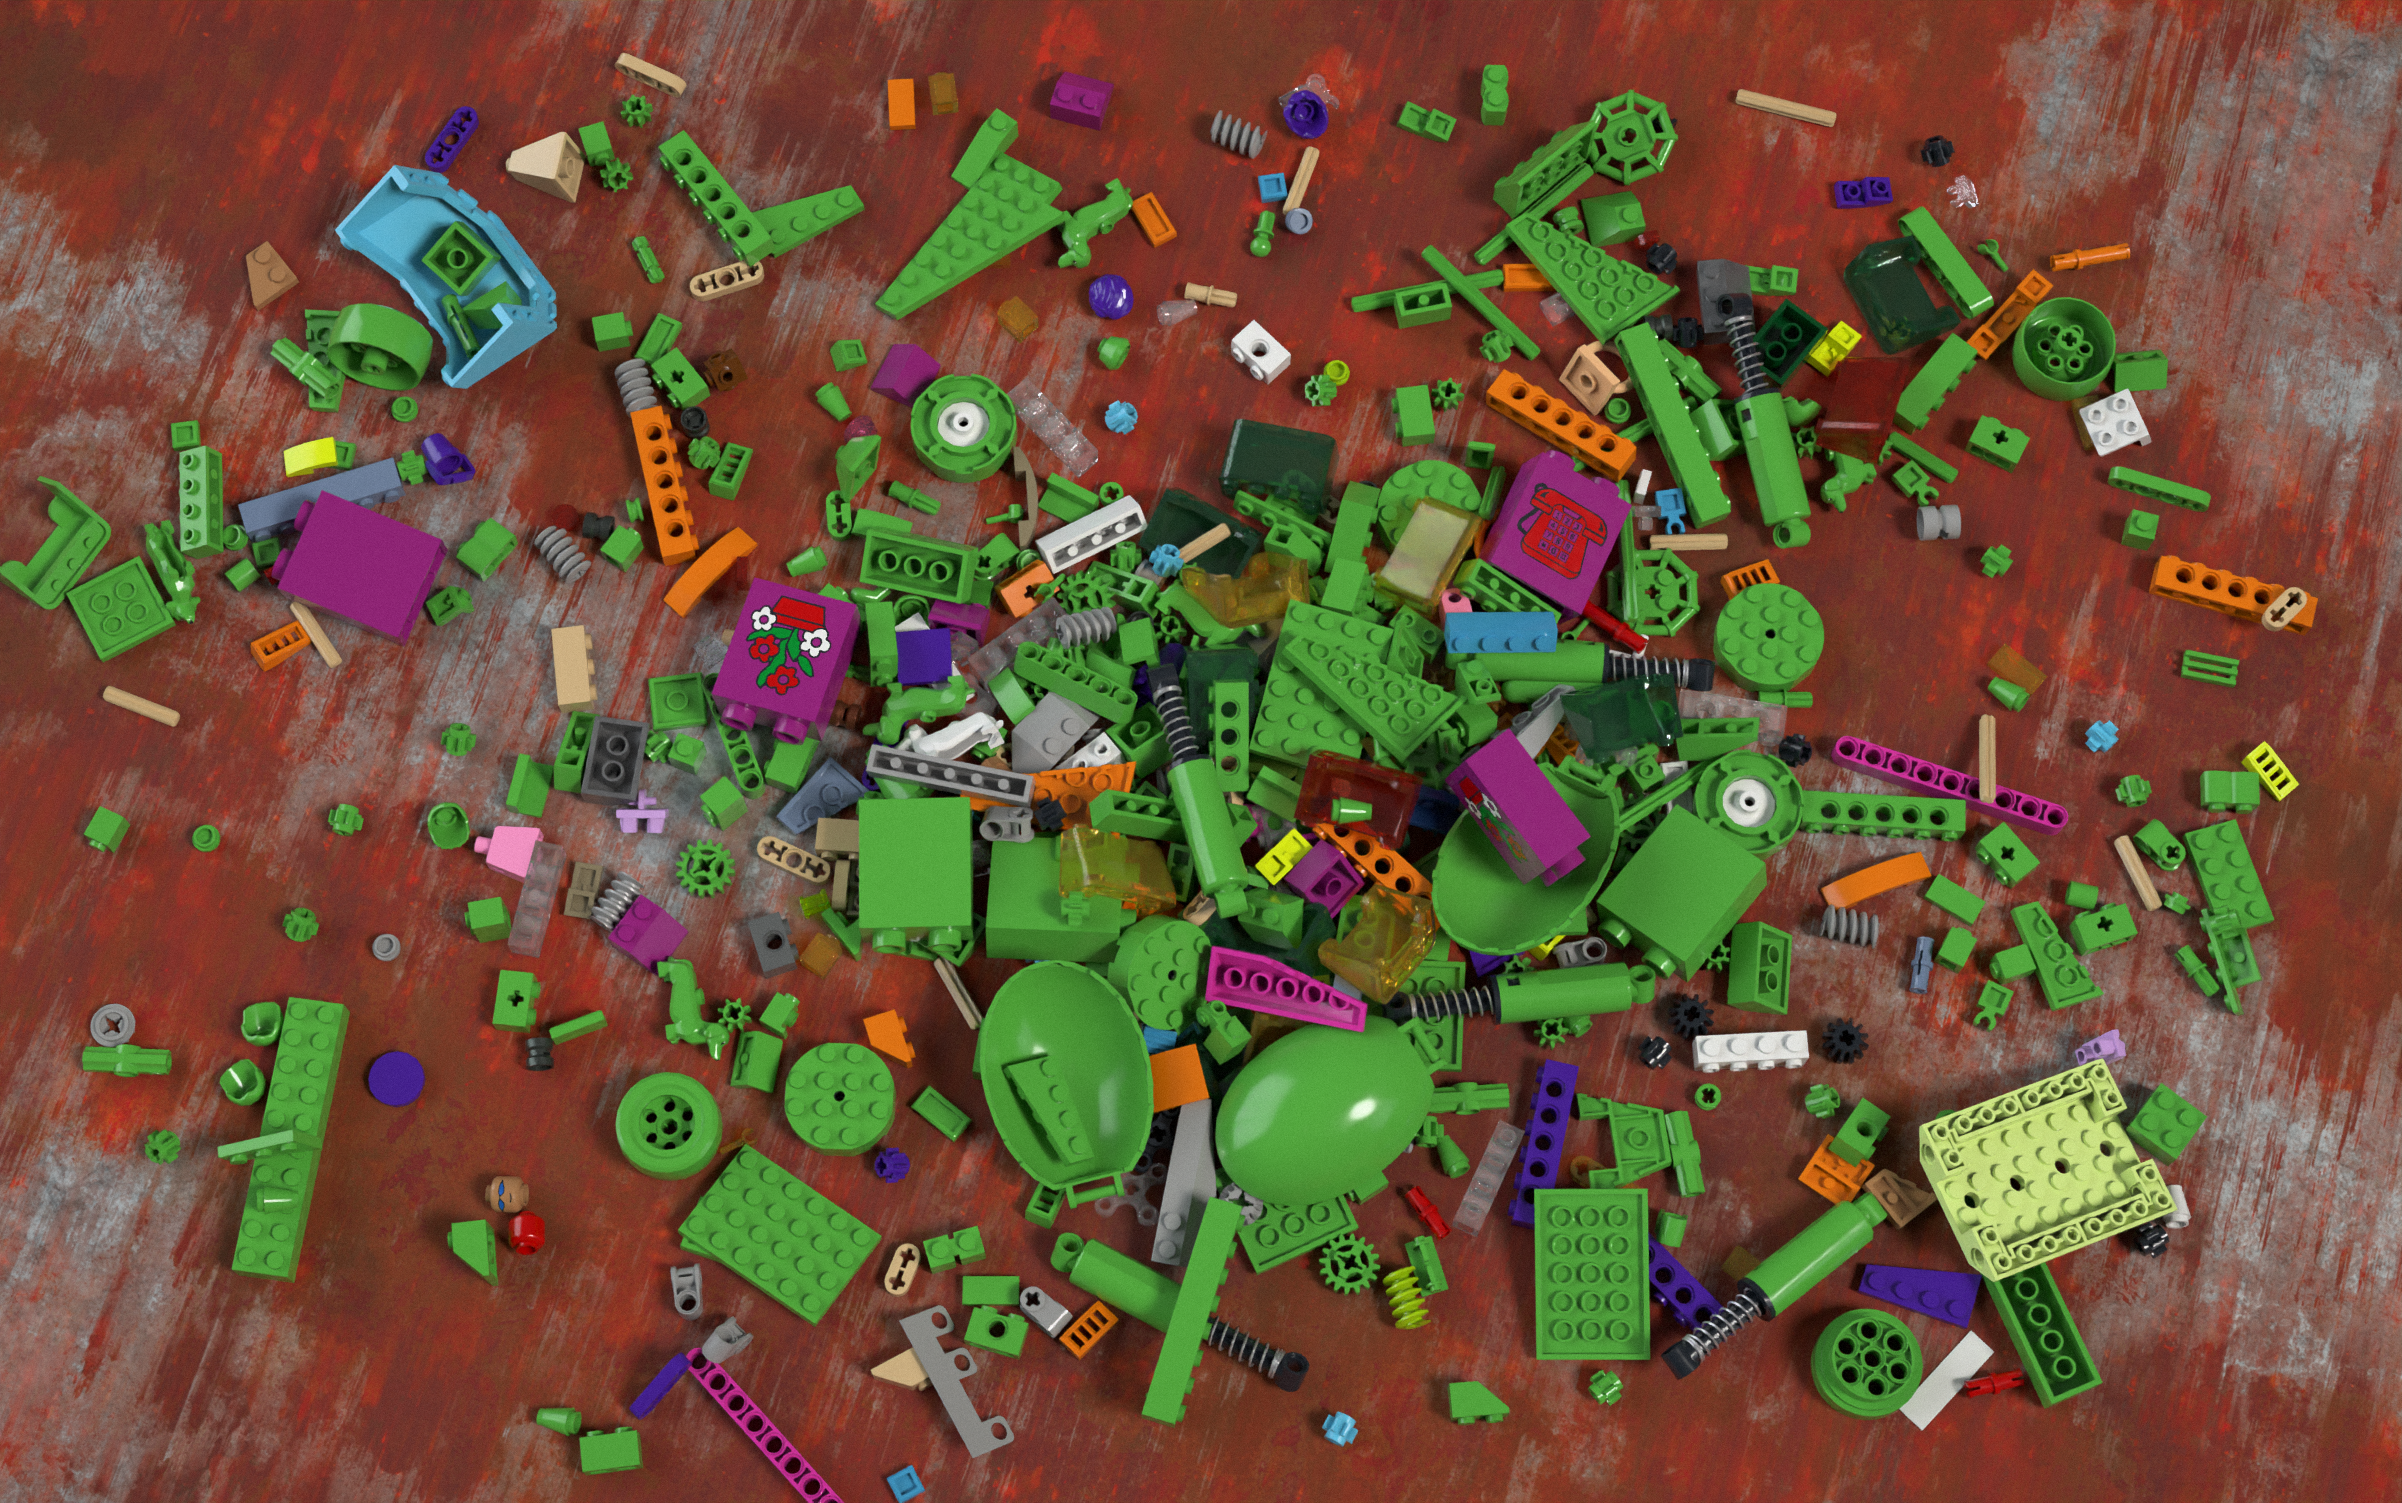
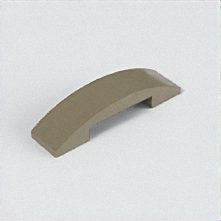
M1013 447L1016 481H1026L1029 520L1018 521L1020 551L1030 549L1036 534L1039 516L1038 492L1035 476L1028 459L1019 447Z

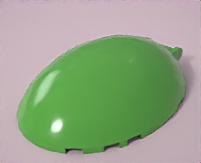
M1567 755L1558 768H1555L1553 764L1548 762L1537 764L1591 836L1577 846L1586 860L1548 887L1545 886L1539 876L1523 885L1468 810L1465 809L1444 839L1438 853L1439 859L1436 869L1433 870L1432 874L1433 889L1431 895L1434 912L1441 927L1449 937L1470 951L1485 955L1502 956L1517 954L1535 948L1552 939L1569 926L1591 902L1599 890L1616 853L1620 833V816L1615 793L1611 792L1617 781L1616 776L1612 774L1605 775L1577 762L1576 758L1571 755ZM1570 772H1575L1600 784L1599 788L1571 775Z
M1061 960L1032 964L1010 977L996 993L987 1011L982 1029L980 1045L981 1078L995 1126L1004 1144L1019 1165L1035 1180L1053 1191L1065 1188L1070 1209L1077 1208V1204L1113 1195H1118V1197L1125 1196L1120 1174L1132 1171L1144 1152L1154 1112V1085L1151 1063L1143 1033L1136 1017L1122 995L1106 979L1092 969L1075 962ZM1047 1056H1057L1094 1154V1158L1091 1161L1068 1167L1064 1165L1047 1139L1048 1133L1041 1123L1036 1122L1032 1115L1033 1110L1025 1099H1021L1016 1091L1018 1087L1012 1078L1008 1079L1003 1071L1007 1066ZM1113 1176L1114 1184L1078 1193L1073 1192V1185Z
M1366 1015L1364 1032L1312 1023L1285 1035L1260 1052L1243 1068L1230 1085L1222 1100L1216 1119L1215 1142L1217 1153L1230 1179L1250 1196L1271 1204L1285 1206L1311 1205L1349 1193L1390 1165L1411 1143L1425 1120L1431 1106L1435 1088L1430 1075L1448 1064L1445 1057H1440L1420 1026V1018L1417 1016L1401 1027H1398L1391 1019ZM1410 1030L1432 1063L1428 1068L1425 1067L1415 1048L1404 1034Z

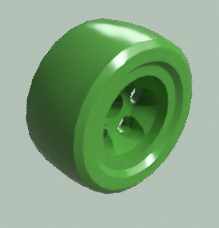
M2071 297L2051 299L2034 308L2021 323L2014 339L2012 351L2013 365L2024 385L2035 394L2055 401L2076 400L2096 389L2107 376L2114 361L2116 349L2115 333L2110 321L2094 305ZM2046 343L2050 349L2043 350L2040 345ZM2081 346L2083 347L2085 353H2082L2080 351ZM2050 360H2057L2059 362V366H2052L2050 364ZM2076 361L2079 365L2078 368H2072L2069 362Z
M359 303L348 305L339 313L330 333L327 356L338 370L356 381L380 389L404 391L416 387L424 376L432 353L433 339L421 323L403 312L383 305Z
M664 1072L653 1074L640 1080L624 1096L617 1111L616 1134L623 1155L634 1168L644 1175L657 1180L676 1181L699 1173L714 1158L722 1140V1116L715 1098L704 1085L692 1077L680 1073ZM668 1102L675 1104V1109L671 1112H666L664 1109ZM688 1111L692 1112L693 1117L691 1121H684L682 1118L683 1114ZM651 1113L657 1115V1120L654 1123L646 1121L647 1116ZM672 1124L677 1129V1131L671 1135H668V1133H664L665 1129L667 1128L669 1130L668 1126ZM691 1132L692 1135L688 1141H684L685 1133ZM649 1134L657 1135L655 1143L646 1141ZM667 1144L675 1145L676 1147L675 1149L665 1150Z

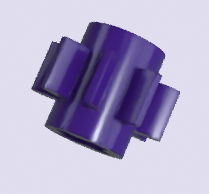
M898 1147L886 1148V1151L879 1152L880 1156L875 1160V1170L879 1177H886V1183H895L899 1179H905V1174L908 1173L910 1168V1162L906 1154L899 1153Z

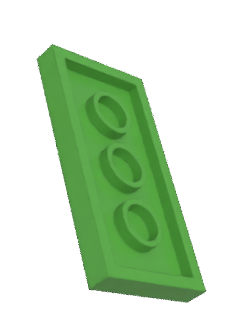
M2236 819L2189 832L2182 836L2213 915H2215L2213 911L2215 908L2228 905L2229 910L2236 908L2240 915L2242 926L2246 930L2271 923L2274 920Z

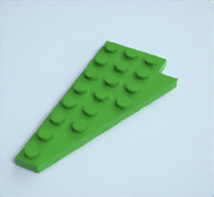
M1001 152L875 303L877 309L899 320L1064 221V213L1050 206L1062 191L1061 184Z

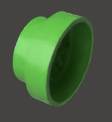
M1875 1309L1853 1310L1837 1317L1819 1335L1812 1351L1811 1372L1818 1392L1833 1409L1854 1419L1875 1420L1896 1412L1912 1398L1922 1376L1921 1350L1912 1332L1896 1317ZM1866 1325L1873 1329L1874 1337L1872 1339L1865 1338L1862 1335V1326ZM1888 1338L1898 1340L1900 1343L1899 1351H1893L1888 1347ZM1841 1341L1847 1342L1851 1346V1354L1845 1355L1841 1353L1838 1343ZM1865 1354H1872L1877 1358L1878 1364L1876 1367H1870L1866 1364ZM1892 1366H1898L1903 1370V1379L1899 1380L1892 1376ZM1843 1370L1853 1372L1855 1376L1854 1383H1847L1843 1380ZM1869 1382H1875L1880 1386V1395L1876 1396L1869 1392Z

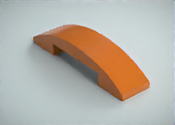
M2033 269L2017 286L2015 292L1966 343L1978 351L1977 355L1986 361L2018 329L2023 320L2039 305L2054 285Z
M739 527L735 528L711 546L692 564L666 595L664 602L681 618H684L702 601L701 596L736 562H742L758 544Z
M1916 852L1851 874L1821 888V892L1827 906L1830 904L1834 905L1836 913L1840 907L1845 909L1853 907L1860 901L1903 885L1915 884L1931 878L1932 875L1922 853Z

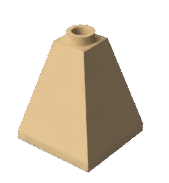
M559 132L513 151L511 158H508L506 161V170L520 182L568 202L575 203L586 156L566 132Z

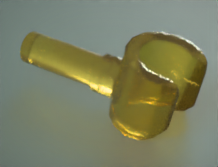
M746 1128L742 1132L741 1138L719 1148L721 1154H725L745 1144L754 1147L758 1138L753 1141L745 1139V1136L752 1134L754 1129Z

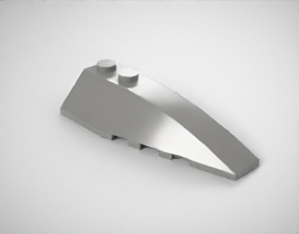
M1558 684L1531 705L1532 711L1519 713L1511 719L1513 725L1509 727L1532 759L1535 758L1547 742L1566 711L1576 691L1573 686ZM1507 729L1501 732L1496 730L1490 735L1491 739L1494 740ZM1476 745L1460 760L1463 763L1482 748ZM1445 782L1441 790L1456 795L1447 782ZM1460 801L1457 809L1463 813L1466 808Z
M1210 1099L1181 1105L1151 1261L1188 1267L1209 1197L1217 1198L1212 1103Z

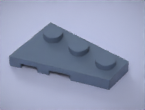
M830 757L780 811L776 819L797 836L817 825L818 818H829L858 802V797H864V794L869 790Z

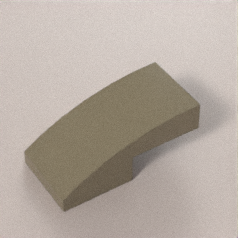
M576 861L571 888L568 889L564 915L592 920L589 915L593 916L591 909L593 906H596L604 866Z

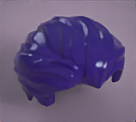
M1303 90L1292 94L1288 100V105L1285 106L1283 111L1287 126L1300 138H1318L1327 130L1329 117L1326 105L1313 92Z
M1105 274L1097 278L1090 285L1089 302L1097 316L1117 320L1126 316L1131 311L1134 301L1133 293L1127 281L1121 276Z

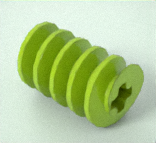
M1415 1266L1398 1269L1383 1279L1385 1286H1391L1386 1290V1295L1394 1297L1389 1301L1390 1307L1397 1308L1392 1312L1394 1318L1400 1319L1395 1324L1397 1329H1413L1431 1322V1320L1422 1319V1316L1429 1312L1428 1309H1419V1305L1425 1302V1298H1416L1415 1296L1422 1291V1288L1413 1287L1412 1285L1419 1278L1410 1277L1409 1275L1416 1269Z

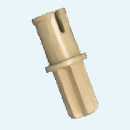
M1188 282L1184 299L1205 302L1208 306L1213 303L1234 307L1237 302V294L1214 289L1213 285L1207 287Z

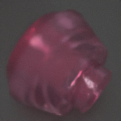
M868 415L856 417L844 431L845 443L847 444L852 438L877 435L878 431L872 418Z

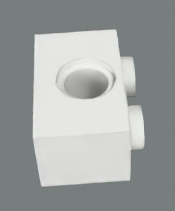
M1255 320L1248 324L1231 342L1233 357L1240 363L1244 362L1250 367V371L1256 379L1263 380L1267 384L1272 382L1290 365L1291 354ZM1255 351H1262L1265 355L1256 357L1253 353Z

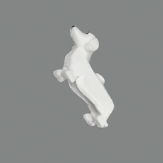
M979 712L965 720L953 721L948 727L930 735L917 724H913L904 732V739L894 749L954 760L978 742L990 740L988 742L990 749L1003 744L1004 740L999 732V729L1003 726V720L996 721L993 717Z

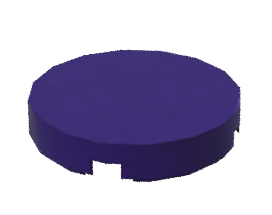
M398 1051L387 1053L377 1059L370 1069L368 1078L370 1090L375 1098L385 1105L397 1108L409 1105L415 1101L421 1094L426 1080L424 1069L418 1060L408 1053Z

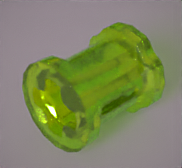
M825 888L820 889V893L809 897H799L806 920L810 919L811 915L826 911L829 907L831 908Z

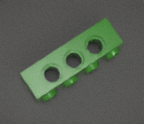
M1246 679L1213 680V687L1208 688L1209 703H1213V714L1208 716L1209 730H1213V741H1209L1208 752L1213 757L1218 780L1223 792L1249 791V682ZM1225 702L1235 703V710L1232 714L1224 715L1221 713V707ZM1226 729H1233L1235 731V738L1230 742L1221 740V734ZM1226 756L1235 758V765L1230 769L1221 767V762Z

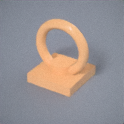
M1595 341L1588 346L1582 345L1577 349L1559 378L1594 416L1602 411L1613 393H1624L1634 387L1630 376L1620 383V380L1594 354L1598 351H1608L1621 358L1615 342L1609 341L1602 345L1600 341Z

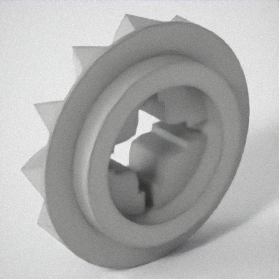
M109 1004L100 1008L94 1014L91 1021V1033L99 1044L105 1047H116L117 1045L129 1042L130 1037L135 1033L136 1020L127 1007L120 1004ZM107 1019L115 1023L120 1020L118 1024L120 1033L113 1030L108 1032L110 1026Z
M1233 1182L1223 1189L1219 1199L1230 1202L1238 1200L1241 1193H1244L1245 1202L1253 1206L1243 1207L1241 1215L1246 1216L1243 1226L1250 1225L1261 1215L1263 1200L1250 1196Z

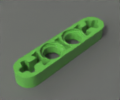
M2112 467L2108 478V483L2115 488L2197 512L2207 511L2211 495L2205 491L2125 467Z

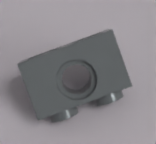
M776 912L748 921L766 979L798 969L795 960L800 959L796 944H789L787 935L792 934L787 918L782 920L780 913ZM778 939L782 941L780 948L775 950L768 948L772 940Z

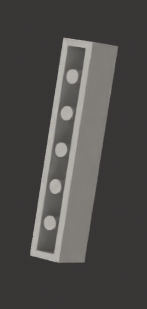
M874 744L871 746L866 772L870 777L1028 808L1031 807L1036 784L1034 777L1030 775Z

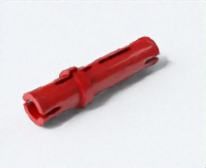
M1587 601L1582 611V616L1613 636V640L1622 642L1637 654L1644 650L1647 645L1646 643H1648L1646 638L1634 632L1626 622L1618 621L1591 601Z

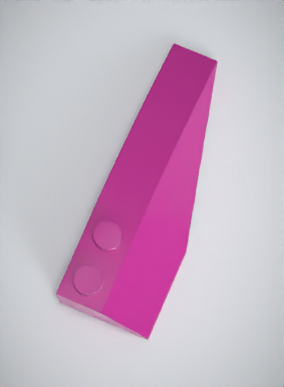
M1212 946L1205 996L1206 1001L1219 1000L1225 1005L1364 1032L1368 1004L1265 955Z

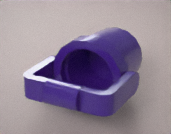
M433 434L423 441L421 449L427 459L425 466L437 484L452 485L473 479L476 472L475 468L466 455L461 454L443 434ZM461 465H462V467L464 468V470L466 471V472L453 473V472H455Z

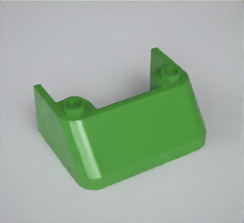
M39 476L37 480L55 495V498L48 507V514L51 520L58 526L27 566L16 560L7 561L0 566V581L39 607L54 609L62 602L67 595L66 593L71 590L111 536V528L104 519L60 482Z

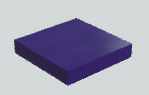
M950 628L896 632L898 683H901L902 686L948 683V677L953 676Z

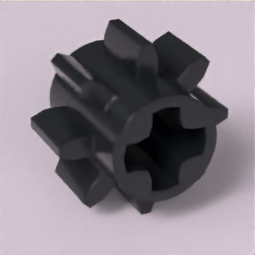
M1942 135L1933 136L1925 140L1924 149L1920 150L1923 162L1928 161V164L1931 163L1932 167H1940L1949 163V157H1952L1951 153H1954L1952 141H1947Z
M1654 243L1647 250L1648 254L1646 257L1648 259L1646 260V265L1654 274L1660 275L1664 271L1665 274L1669 275L1676 268L1678 263L1675 260L1677 253L1669 244L1663 243L1659 247L1658 244Z
M1679 318L1678 325H1673V341H1677V346L1696 347L1697 340H1703L1704 327H1702V324H1697L1696 318Z
M1796 733L1793 736L1787 735L1779 744L1778 753L1780 759L1786 760L1785 764L1790 767L1804 766L1812 756L1811 743L1805 741L1804 735Z
M1047 796L1037 802L1040 809L1034 811V814L1043 830L1050 827L1054 832L1064 826L1062 819L1068 816L1058 799L1051 802Z
M1647 1036L1638 1047L1641 1051L1638 1058L1651 1070H1654L1657 1066L1662 1070L1672 1059L1669 1055L1672 1050L1671 1046L1660 1036H1656L1653 1040Z
M2148 1222L2135 1230L2138 1236L2133 1239L2134 1244L2143 1256L2151 1254L2154 1259L2168 1250L2165 1245L2169 1243V1237L2161 1225L2157 1224L2153 1227Z

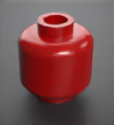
M523 1211L518 1216L513 1217L509 1221L508 1226L510 1247L520 1255L537 1253L545 1244L544 1220L531 1211Z

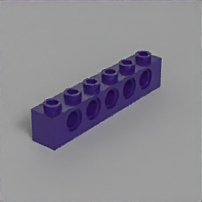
M1546 1059L1544 1067H1538L1535 1082L1540 1083L1538 1093L1533 1092L1530 1109L1534 1110L1533 1120L1527 1119L1524 1133L1525 1136H1529L1527 1147L1522 1146L1519 1156V1162L1523 1163L1522 1173H1516L1513 1189L1518 1190L1516 1200L1511 1199L1508 1209V1216H1512L1511 1225L1535 1230L1534 1204L1527 1203L1524 1199V1194L1528 1192L1534 1193V1189H1554L1579 1066ZM1549 1086L1557 1087L1560 1091V1096H1549L1546 1088ZM1545 1112L1551 1113L1555 1118V1122L1546 1124L1542 1121L1540 1115ZM1544 1139L1549 1143L1550 1148L1545 1151L1539 1150L1535 1145V1141ZM1534 1165L1540 1166L1544 1171V1175L1542 1177H1534L1530 1173L1529 1168Z
M1648 1232L1649 1288L1654 1292V1299L1663 1307L1667 1305L1674 1312V1319L1682 1327L1687 1325L1693 1332L1695 1328H1702V1324L1696 1319V1312L1703 1311L1707 1313L1710 1321L1711 1315H1719V1309L1724 1307ZM1657 1271L1666 1272L1669 1276V1282L1664 1284L1658 1282L1655 1273ZM1678 1291L1686 1292L1689 1296V1303H1679L1676 1300L1675 1293Z

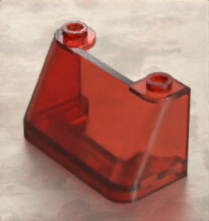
M1844 357L1843 362L1838 360L1833 372V376L1837 377L1836 385L1824 419H1818L1814 433L1819 434L1815 445L1876 465L1888 437L1911 360L1902 357Z
M1318 749L1309 755L1294 818L1301 820L1300 824L1307 827L1316 828L1317 824L1328 823L1376 837L1375 840L1380 842L1379 847L1395 851L1396 848H1401L1421 791L1423 778L1335 751ZM1344 797L1372 804L1371 820L1338 824V821H1331L1332 799Z

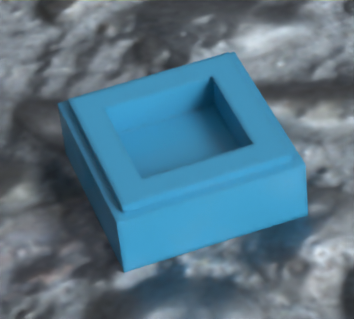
M1284 173L1258 176L1262 203L1287 199L1288 194Z
M912 1465L887 1478L899 1503H905L925 1492Z

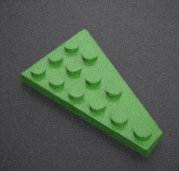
M1527 212L1508 223L1504 229L1602 345H1605L1615 338L1619 332L1627 330L1643 319L1644 316L1649 315L1677 296L1680 291L1676 285L1673 288L1657 280V276L1646 273L1641 268L1623 259L1620 262L1606 255V251L1592 247L1588 242L1572 234L1568 236L1553 229L1554 225L1542 222Z
M1300 633L1281 652L1401 763L1414 753L1467 701V698L1462 694L1458 697L1443 691V687L1439 685L1429 684L1426 680L1408 673L1401 675L1387 669V665L1375 663L1364 656L1351 651L1344 653L1331 648L1330 643L1318 641L1304 633Z

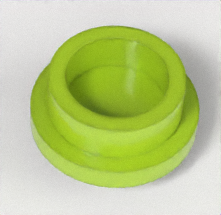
M1339 360L1329 362L1323 372V375H1330L1329 380L1336 383V386L1345 384L1350 374L1348 366Z

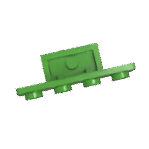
M1238 490L1236 493L1233 508L1241 514L1261 521L1268 527H1273L1275 523L1298 529L1320 550L1328 553L1333 535L1314 526L1318 513L1273 491L1270 492L1265 502L1241 490Z
M2207 908L2202 909L2203 917L2199 918L2203 932L2208 933L2211 943L2207 945L2212 959H2216L2219 969H2216L2220 985H2225L2227 995H2224L2225 1004L2229 1011L2232 1010L2238 1016L2243 1015L2244 1012L2236 988L2262 981L2247 930L2244 927L2237 929V936L2223 940L2222 935L2215 936L2211 929L2209 917L2213 916L2212 911Z

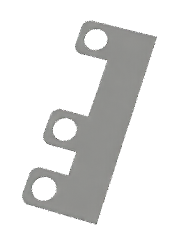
M938 1305L899 1320L972 1458L1012 1442L1014 1434L1005 1418L996 1416L981 1422L959 1381L977 1372V1366L966 1348H959L945 1354L936 1338L954 1330V1323L947 1310L943 1306ZM939 1312L946 1317L947 1326L944 1329L934 1326L931 1319L933 1313ZM961 1354L968 1358L970 1368L967 1371H961L956 1367L954 1359L957 1355ZM994 1423H1000L1006 1428L1007 1436L1005 1439L999 1440L993 1436L991 1427Z

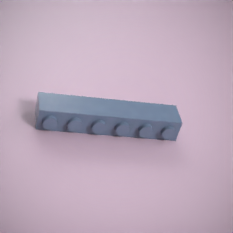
M394 458L238 504L248 537L251 542H260L270 539L274 535L295 532L294 523L301 505L306 499L316 503L322 490L367 509H371L374 505L382 502L391 503L399 500L406 493Z

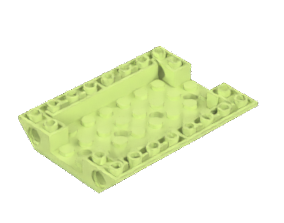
M2103 1058L1944 1116L1919 1127L1921 1165L1968 1263L1993 1282L2178 1210L2153 1159L2140 1162L2117 1116L2127 1109V1106ZM2100 1144L2108 1147L2110 1156L2102 1154ZM2056 1161L2061 1162L2065 1166V1174L2060 1173L2056 1169ZM2010 1178H2014L2019 1182L2020 1191L2014 1190L2011 1187ZM1965 1195L1970 1196L1974 1200V1208L1966 1205L1964 1201Z

